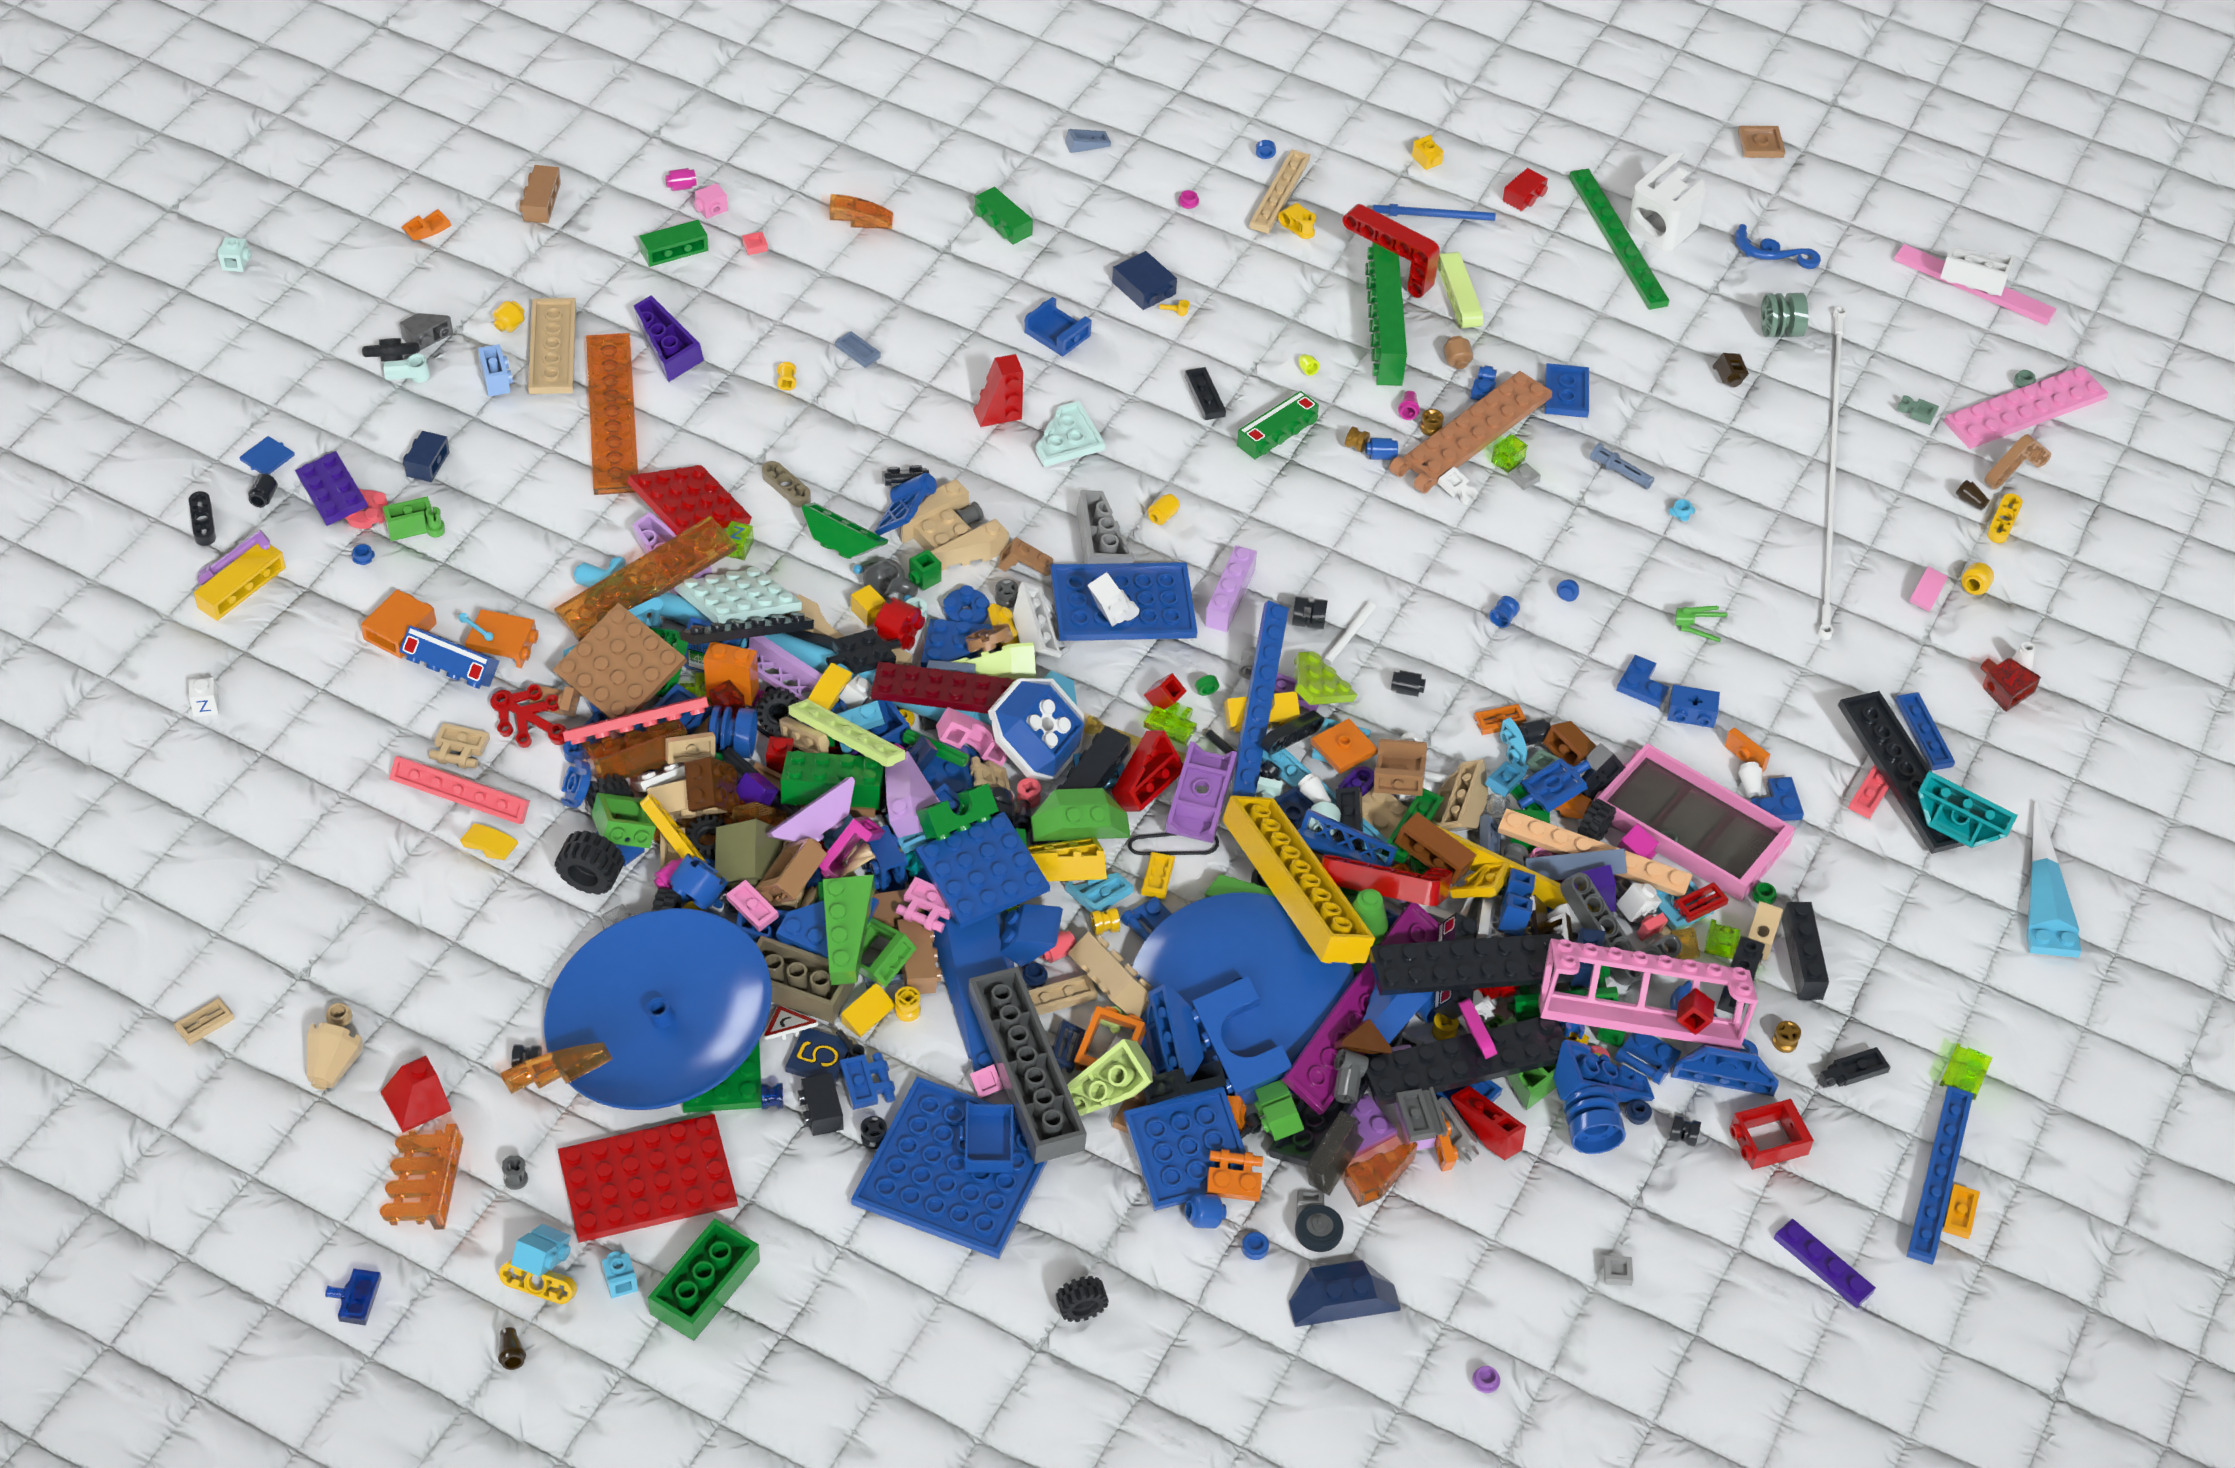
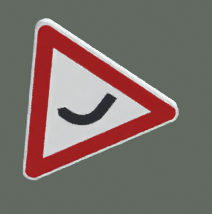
M777 1006L763 1037L765 1040L781 1036L784 1041L787 1039L786 1035L794 1033L796 1037H799V1031L818 1026V1020L784 1006Z

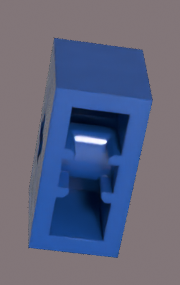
M1673 685L1669 698L1667 721L1714 728L1718 715L1720 692Z

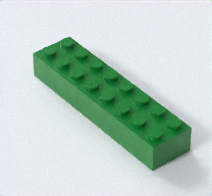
M1372 242V246L1367 249V260L1370 261L1365 264V275H1369L1366 278V289H1370L1367 292V304H1371L1368 307V318H1372L1369 321V332H1373L1370 336V347H1374L1371 352V361L1375 362L1372 367V376H1376L1377 385L1402 386L1407 359L1399 255Z

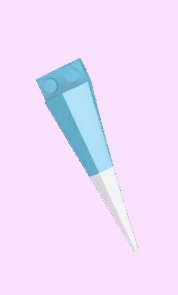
M2036 800L2033 816L2032 868L2026 935L2029 953L2079 958L2081 954L2078 935L2079 927L2039 801Z

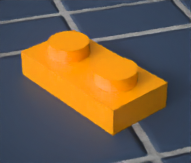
M1957 1184L1953 1185L1943 1232L1969 1239L1980 1191Z

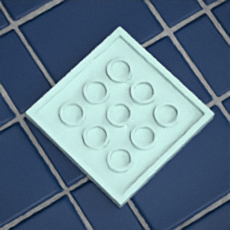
M750 567L740 572L728 571L722 575L709 574L704 578H686L684 581L675 582V591L714 623L728 624L732 620L745 621L755 617H768L801 611L802 602L756 567Z

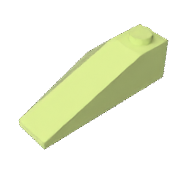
M1033 642L1008 644L1002 646L1001 651L991 654L989 651L981 653V657L971 660L965 657L952 661L976 664V674L1011 679H1036Z
M1121 1040L1067 1084L1079 1116L1133 1098L1153 1082L1151 1063L1137 1041Z

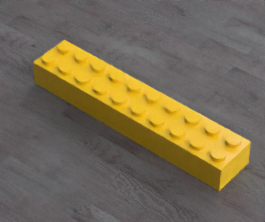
M1230 796L1222 821L1319 960L1324 963H1366L1370 947L1373 946L1375 940L1374 935L1274 798Z

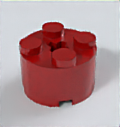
M892 597L890 598L892 602L890 604L885 602L880 609L874 626L878 628L877 634L882 640L887 642L898 638L901 643L900 649L910 651L915 644V636L918 630L924 626L925 617L922 616L920 608Z

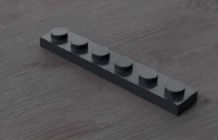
M794 612L791 613V616L787 617L772 615L771 619L755 617L751 618V621L748 622L732 620L731 624L711 623L710 627L692 625L690 629L681 630L680 640L697 645L814 629V620L805 617L804 613Z

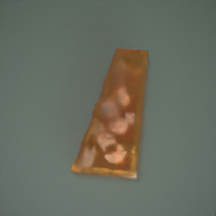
M679 719L648 726L647 731L644 732L631 730L625 732L626 735L624 737L612 739L610 735L602 737V742L590 745V741H585L581 743L585 759L591 766V772L598 782V778L602 777L605 779L608 774L611 777L613 774H618V776L622 775L624 778H633L642 772L658 769L663 764H666L665 738L688 735L686 728Z

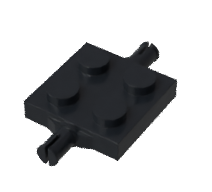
M874 629L833 639L831 648L837 655L827 657L826 663L827 665L831 663L836 665L843 664L854 675L877 669L878 662L895 664L896 655L892 650L900 648L901 643L898 638L886 642L880 638Z

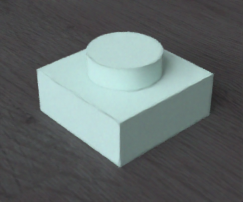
M1259 777L1256 797L1275 799L1282 795L1283 782Z

